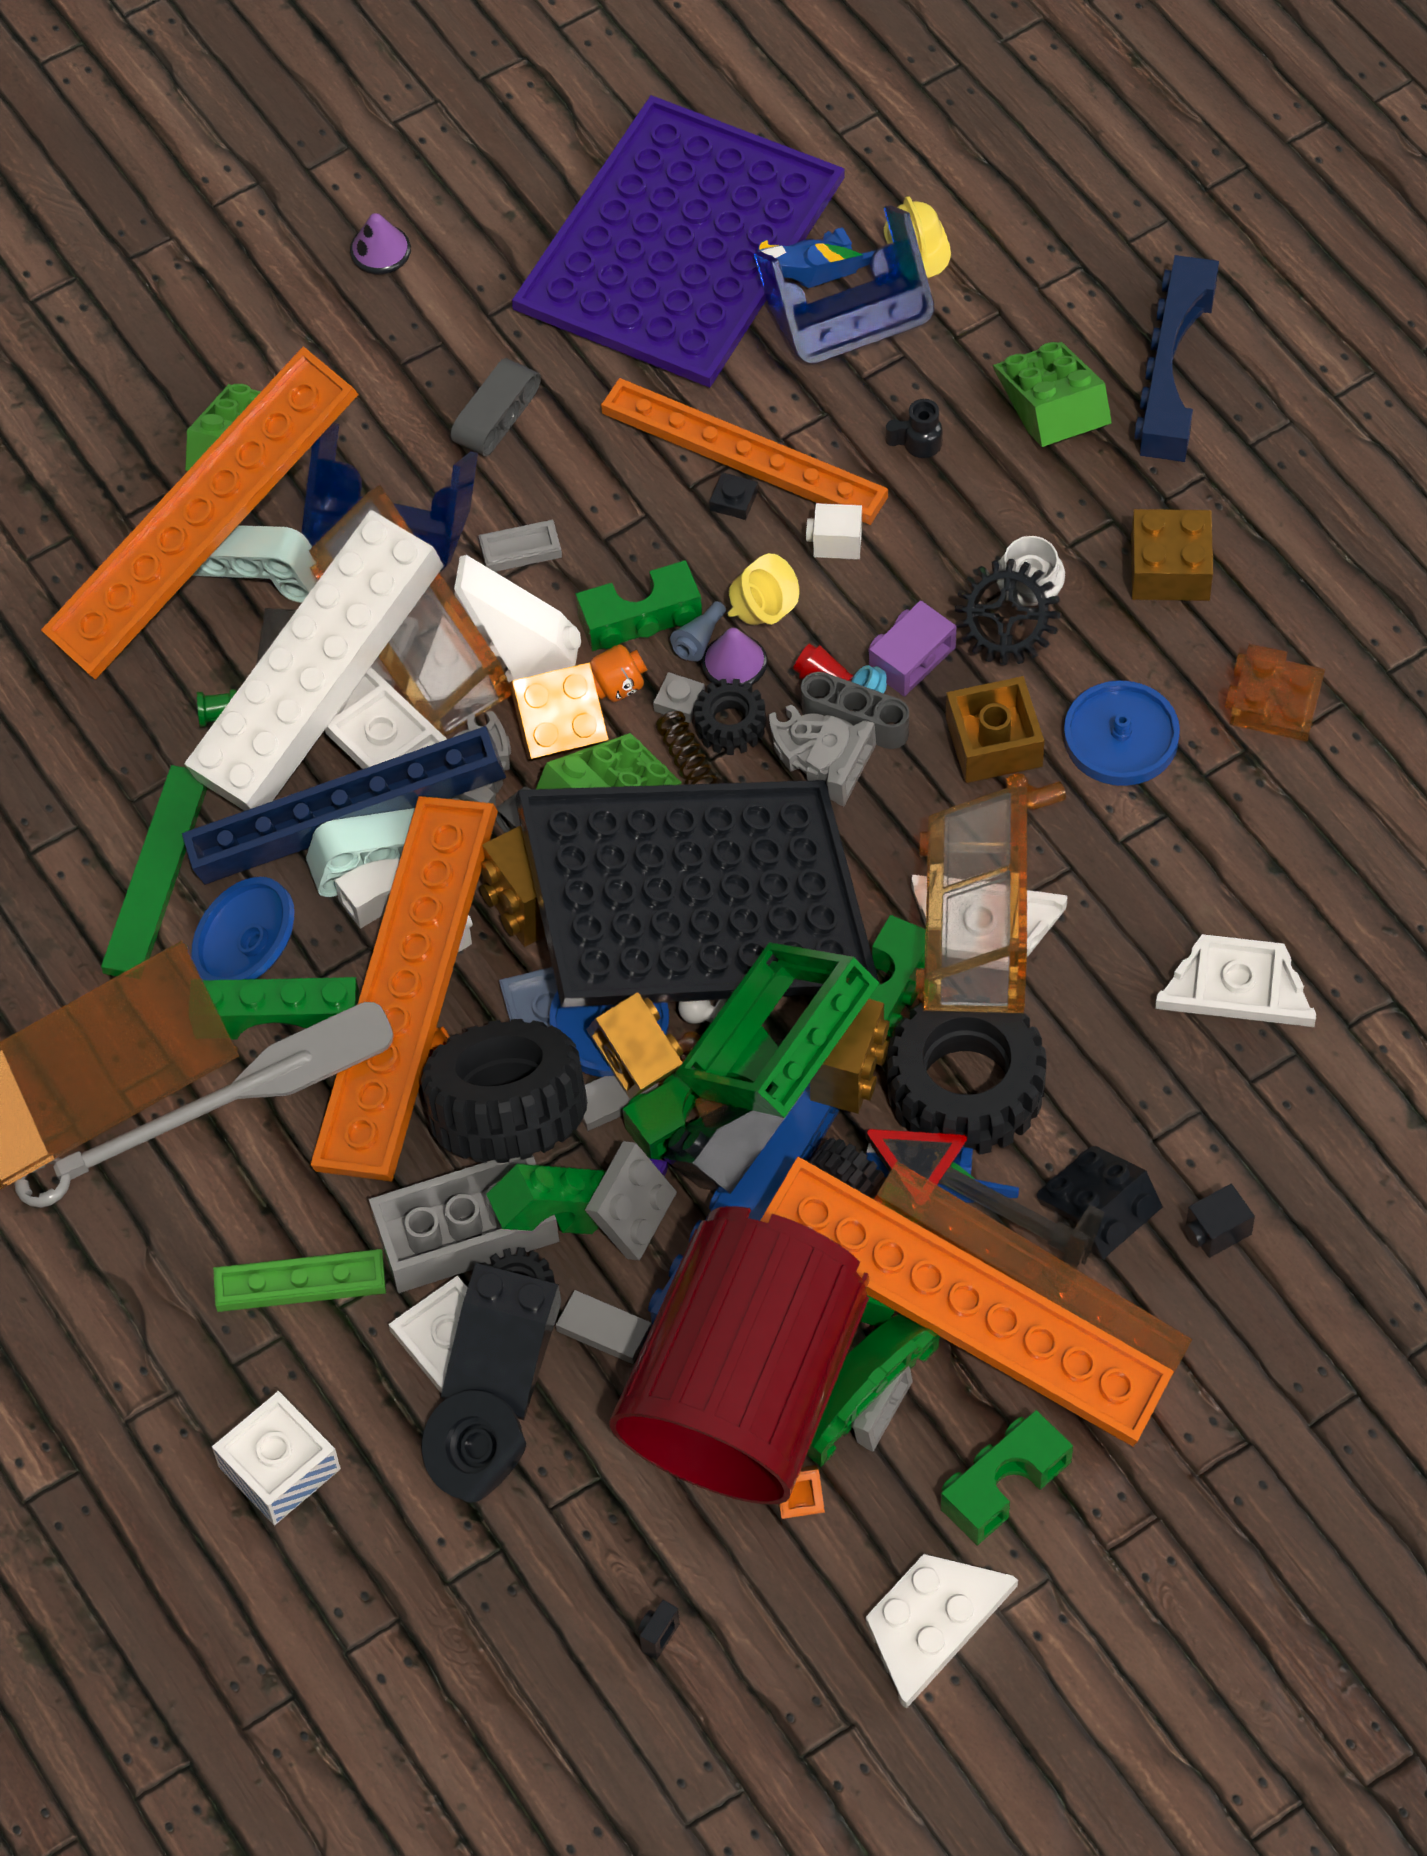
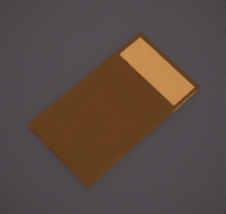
M183 940L0 1042V1190L239 1057L237 1047L233 1044L189 953V947Z

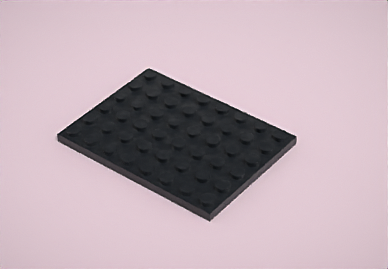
M825 780L518 790L515 801L561 1007L617 1005L637 992L643 1000L649 998L652 1003L729 999L769 942L852 956L879 982ZM773 954L766 963L768 966H770L772 961L778 962V959ZM794 979L783 996L816 995L823 984Z

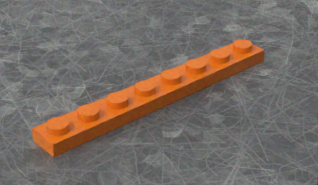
M621 378L618 379L601 404L602 414L813 502L821 504L862 505V522L869 525L872 524L888 498V488Z

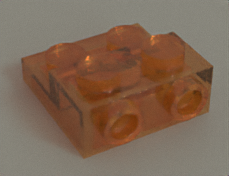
M1249 644L1247 654L1238 653L1234 676L1240 677L1238 686L1230 685L1225 708L1232 709L1230 725L1308 742L1325 669L1287 661L1288 652Z

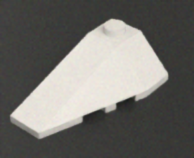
M468 555L460 556L454 590L475 626H484L491 641L488 646L493 657L501 656L508 668L504 675L508 683L576 665L577 652L581 645L580 632L559 610Z

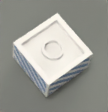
M279 1391L212 1446L218 1467L274 1526L341 1469L335 1448Z

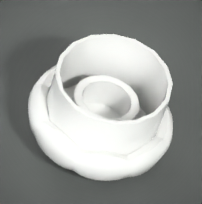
M1024 536L1009 545L1005 554L1000 559L1003 571H1006L1008 559L1016 560V572H1019L1024 562H1028L1031 564L1028 576L1031 577L1037 570H1042L1044 576L1038 584L1042 586L1044 583L1052 581L1055 585L1054 588L1045 594L1047 598L1056 596L1064 584L1065 569L1054 546L1046 539L1037 536ZM1004 580L997 582L1000 591L1004 588ZM1016 580V589L1018 590L1020 603L1024 606L1038 605L1032 590L1024 583Z

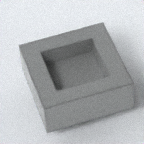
M668 672L653 702L654 711L661 714L670 711H681L686 717L685 722L691 723L694 717L695 700L699 701L698 694L701 690L705 691V684Z

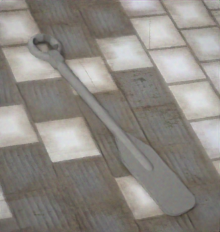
M374 1002L360 1003L270 1045L230 1085L83 1153L78 1151L63 1159L54 1154H49V1157L15 1176V1192L22 1202L31 1207L42 1208L53 1205L62 1199L68 1191L70 1181L89 1172L90 1167L234 1100L287 1096L305 1089L387 1050L393 1042V1029L380 1005ZM46 1164H54L55 1173L60 1180L59 1185L55 1190L51 1188L47 1192L40 1193L39 1197H31L32 1190L29 1187V1182L25 1180L26 1176L30 1171L34 1173L38 1169L45 1168Z

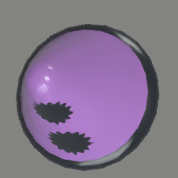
M378 213L370 215L350 244V256L354 264L361 270L371 274H387L396 271L407 262L411 254V244L407 235Z
M729 628L719 638L712 641L707 646L701 661L702 670L706 678L717 687H720L719 680L726 679L727 685H732L733 678L740 679V687H743L746 682L753 685L764 675L768 663L767 654L763 646L737 628Z

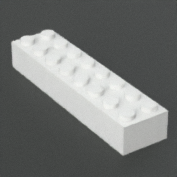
M370 509L184 763L195 779L244 811L272 802L444 565L434 547Z

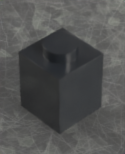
M1231 1183L1188 1207L1185 1232L1191 1243L1196 1248L1201 1246L1210 1258L1252 1235L1255 1215Z

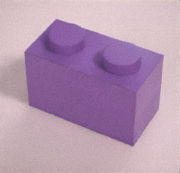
M920 600L911 610H904L896 619L894 626L885 635L880 634L872 641L868 649L869 666H877L883 669L887 675V685L905 697L956 648V625Z

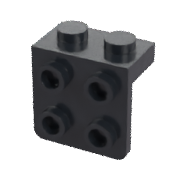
M1097 1146L1083 1151L1070 1165L1057 1176L1050 1179L1037 1193V1198L1041 1205L1079 1224L1092 1254L1101 1259L1106 1258L1163 1208L1145 1169Z

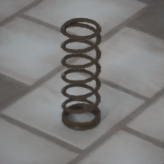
M670 711L662 715L656 723V729L661 736H664L663 742L669 747V754L675 758V765L681 768L680 776L686 779L685 785L689 784V780H694L691 784H696L698 781L709 777L713 778V781L709 784H716L717 777L708 774L711 770V765H701L706 759V755L696 754L700 749V744L691 743L695 734L686 732L689 728V723L685 722L686 717L681 711ZM681 717L673 726L661 728L662 724L668 719ZM683 725H686V727L683 730L674 733L677 730H679ZM688 735L691 736L688 741L674 745L679 739ZM667 737H676L671 744L667 742ZM683 747L676 755L673 753L672 748ZM689 747H697L693 752L689 754L680 755L684 750L688 749ZM702 757L698 763L686 766L694 758ZM688 758L682 765L678 763V759ZM694 768L688 776L683 772V769ZM708 768L704 773L691 777L699 769Z

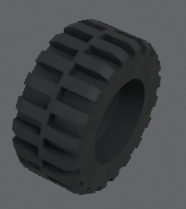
M966 990L953 991V997L944 998L943 994L931 997L930 1005L926 1007L923 1003H919L910 1010V1020L908 1018L901 1019L895 1028V1036L890 1039L888 1046V1099L891 1108L896 1110V1119L902 1127L907 1128L910 1126V1132L965 1135L967 1141L963 1147L973 1148V1150L978 1151L979 1155L990 1153L992 1146L998 1144L1000 1148L1006 1147L1013 1143L1014 1133L1023 1135L1031 1127V1119L1038 1116L1042 1106L1047 1062L1046 1050L1042 1047V1037L1036 1027H1030V1018L1022 1010L1013 1012L1011 1002L1003 998H999L998 1001L991 1000L990 993L977 991V996L966 995ZM971 1051L983 1054L994 1060L1004 1071L1005 1077L988 1091L973 1095H962L947 1091L937 1085L930 1078L927 1070L935 1061L947 1054ZM931 1142V1148L944 1152L945 1147L949 1148L952 1143Z
M511 1019L510 1022L503 1023L500 1020L491 1021L486 1026L478 1027V1025L467 1028L466 1032L461 1035L456 1033L447 1039L446 1045L440 1044L433 1051L424 1066L421 1077L432 1134L438 1140V1143L463 1159L472 1157L475 1162L487 1163L488 1160L506 1163L509 1162V1159L520 1157L521 1160L531 1158L533 1153L539 1151L545 1153L553 1149L558 1141L563 1143L570 1137L572 1131L578 1128L584 1118L588 1102L579 1051L576 1049V1044L571 1038L552 1025L547 1028L543 1022L533 1020L531 1023H527L523 1019Z

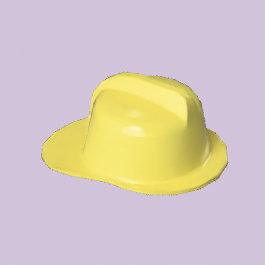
M910 196L905 197L904 203L899 205L886 221L884 226L885 240L888 247L893 251L892 258L899 270L911 277L919 279L931 278L940 274L948 266L951 258L950 244L935 210L924 202L912 201Z
M768 553L756 559L744 569L743 573L729 587V598L732 608L727 612L728 616H738L749 625L762 623L772 625L777 623L798 602L799 584L792 567L785 559L776 554Z

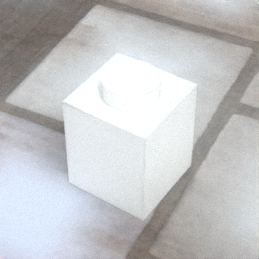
M816 503L815 519H807L806 541L813 542L814 557L860 559L862 505Z

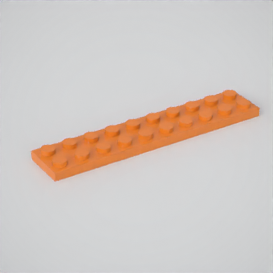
M303 346L41 631L96 680L359 395L356 390Z
M418 797L358 1004L374 1002L382 1007L393 1029V1042L384 1052L337 1073L310 1164L316 1172L393 1181L420 1087L423 1069L428 1059L481 873V862L485 859L482 844L490 841L498 810L493 803Z
M797 1157L760 1220L768 1223L771 1215L776 1214L807 1226L833 1240L860 1261L856 1272L861 1278L864 1272L869 1274L870 1281L866 1289L867 1295L919 1325L932 1330L940 1337L1132 1447L1138 1442L1174 1373L1172 1369L800 1157Z

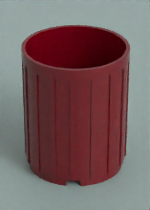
M737 1206L719 1207L712 1210L706 1221H702L698 1229H695L621 1397L617 1402L609 1425L614 1435L627 1448L652 1465L683 1481L741 1501L768 1505L781 1504L790 1498L869 1301L866 1292L870 1281L869 1274L864 1272L861 1278L856 1272L860 1261L833 1240L807 1226L776 1214H772L769 1222L766 1223L748 1218L751 1212L750 1208Z

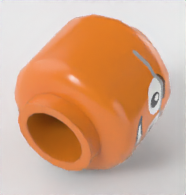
M619 644L591 660L590 666L600 699L607 697L611 702H618L643 688L644 680L641 674L646 672L647 668L637 650L630 653L625 646Z

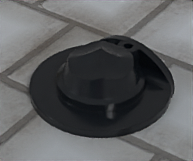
M478 1390L456 1393L440 1403L428 1419L422 1439L423 1461L432 1481L445 1493L466 1502H478L495 1490L512 1472L526 1449L522 1427L513 1409L498 1396Z

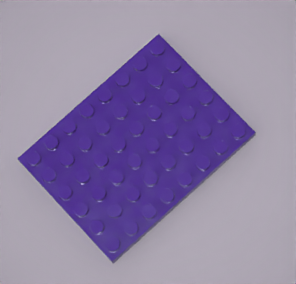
M650 95L512 299L513 310L710 388L781 278L780 276L762 273L756 261L758 246L765 240H768L770 245L790 246L805 240L844 180L845 168Z

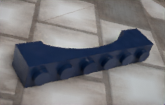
M1175 255L1172 270L1165 269L1162 292H1168L1167 299H1159L1156 321H1162V327H1154L1151 350L1157 351L1156 358H1148L1145 378L1146 380H1152L1151 387H1143L1140 409L1146 410L1145 418H1137L1134 440H1141L1140 456L1181 462L1186 461L1193 409L1185 408L1180 399L1173 377L1172 363L1178 345L1189 327L1203 313H1212L1219 261Z

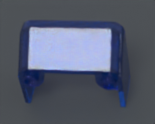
M892 205L883 207L893 243L878 248L872 255L870 268L873 281L809 304L800 286L784 281L777 258L762 251L754 253L769 308L798 358L808 363H818L921 326L932 317L934 301L909 212Z
M332 423L315 441L311 449L302 534L307 538L312 548L338 554L371 509L433 546L444 565L440 572L445 569L453 558L471 509L478 453L469 452L453 465L451 486L441 488L434 495L431 511L360 496L362 479L358 470L348 463L335 461L339 424Z

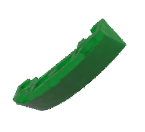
M899 1313L862 1340L845 1358L807 1455L822 1467L834 1455L836 1450L834 1443L842 1435L845 1437L849 1433L853 1421L908 1366L912 1369L916 1365L917 1359L925 1362L939 1348L940 1336Z

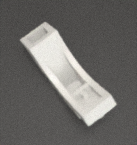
M400 859L370 862L347 872L335 880L339 902L360 929L384 915ZM469 915L458 952L472 945L470 927L473 926Z

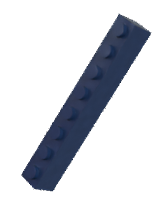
M483 726L184 832L182 836L192 869L205 885L309 848L315 830L328 821L412 809L416 807L419 796L449 799L505 779L506 775L496 744L487 726Z

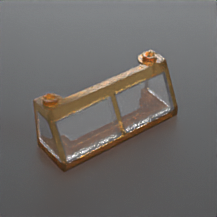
M381 485L368 492L309 550L315 562L309 568L317 581L370 509L413 534ZM438 573L378 658L405 699L442 735L447 736L466 724L468 715L475 714L476 718L511 696L512 692L501 663L441 574Z
M1008 787L929 815L928 832H920V856H928L925 968H916V993H924V1011L1024 1013L1027 965V787Z

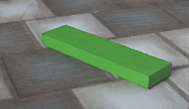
M382 1249L213 1268L217 1312L386 1294Z

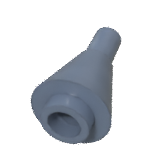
M713 602L703 615H700L671 634L670 641L672 647L680 658L689 661H699L703 658L715 624L726 612L725 606L721 602Z

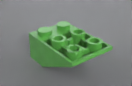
M1063 342L1046 343L1038 350L1026 354H1014L1007 357L1005 361L993 365L998 379L1027 432L1041 447L1112 423L1105 382Z
M228 384L187 429L185 471H188L261 391L253 390L245 384Z
M629 733L547 762L536 789L681 785L682 782L638 739Z

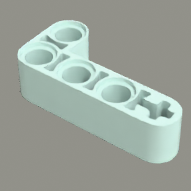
M238 525L192 576L267 578L272 580L284 597L302 603L317 583L323 569V564L307 538L295 529L288 527Z
M415 808L336 819L320 825L313 834L306 856V862L318 893L323 897L337 896L335 880L347 872L378 860L400 859Z

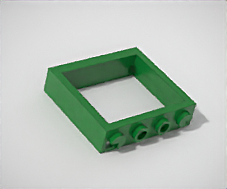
M769 942L675 1074L701 1099L785 1118L880 983L852 956ZM773 954L778 959V962L772 961L770 966H768L766 963ZM794 979L823 984L753 1083L725 1077ZM771 1083L773 1085V1088L768 1093L765 1090Z

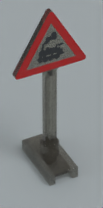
M878 1129L867 1130V1141L917 1211L923 1210L938 1185L943 1184L1048 1240V1245L1064 1253L1055 1281L1069 1289L1072 1287L1080 1264L1085 1265L1090 1257L1105 1212L1089 1205L1074 1228L1060 1221L1056 1224L951 1167L966 1145L967 1137L965 1135Z

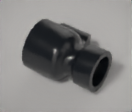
M930 399L914 401L909 407L908 421L894 419L886 424V443L889 446L905 445L907 451L914 457H932L942 447L943 430L942 424L939 421V407Z

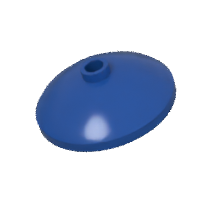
M252 877L232 885L221 893L205 911L194 934L191 954L193 966L198 975L203 980L257 979L267 972L280 958L291 937L294 923V904L289 892L280 883L271 878Z

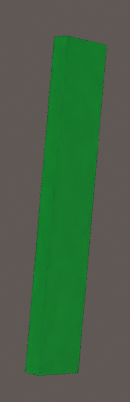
M171 765L101 965L103 974L138 981L143 979L187 850L182 833L194 829L208 787L195 779L188 768Z

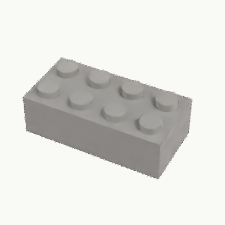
M534 1156L521 1160L520 1157L509 1159V1162L497 1163L496 1160H490L487 1163L474 1165L369 1199L373 1221L397 1292H405L473 1270L476 1263L483 1265L484 1263L491 1264L490 1257L497 1253L500 1259L503 1258L504 1249L510 1248L511 1255H517L518 1247L525 1248L526 1252L559 1242L555 1215L545 1219L533 1231L502 1229L486 1195L516 1164L536 1165Z

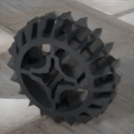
M1008 559L1006 571H1003L999 560L992 561L993 574L990 575L984 566H980L977 569L978 574L982 578L980 582L971 576L967 577V584L974 588L972 593L965 590H959L958 596L967 599L968 604L967 606H955V612L967 613V619L957 621L956 626L957 628L970 627L971 631L962 637L963 642L967 643L976 638L978 642L973 646L972 652L979 654L987 647L985 660L988 662H992L997 652H1000L1001 665L1009 664L1010 653L1014 654L1017 664H1022L1025 658L1023 650L1026 649L1032 658H1036L1039 656L1038 650L1034 646L1036 642L1045 648H1048L1051 644L1047 638L1042 636L1043 633L1046 631L1051 634H1057L1058 628L1049 625L1048 621L1049 618H1061V612L1050 611L1049 605L1060 602V597L1051 596L1047 598L1045 594L1052 590L1055 585L1052 581L1046 582L1042 586L1038 584L1044 576L1042 570H1037L1029 577L1031 564L1028 562H1024L1019 572H1016L1015 559ZM1000 580H1004V588L1001 589V595L997 602L989 605L979 604L981 596L988 587ZM1016 580L1024 583L1032 590L1038 601L1039 608L1026 607L1020 603L1018 590L1016 589ZM1007 601L1013 602L1011 607H1017V611H1026L1027 615L1010 617L1009 623H1005L1003 621L1005 617L999 616V613H990L989 610L1004 608L1007 606ZM978 616L990 617L996 621L999 630L998 634L1000 635V644L991 640L983 632ZM1026 619L1038 620L1035 629L1025 640L1012 645V637L1015 635V629L1019 622Z

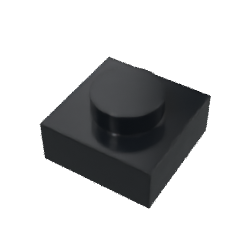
M722 472L709 501L710 511L746 520L758 493V481Z
M662 1600L655 1612L649 1610L638 1628L641 1651L655 1660L659 1658L680 1625L677 1607Z

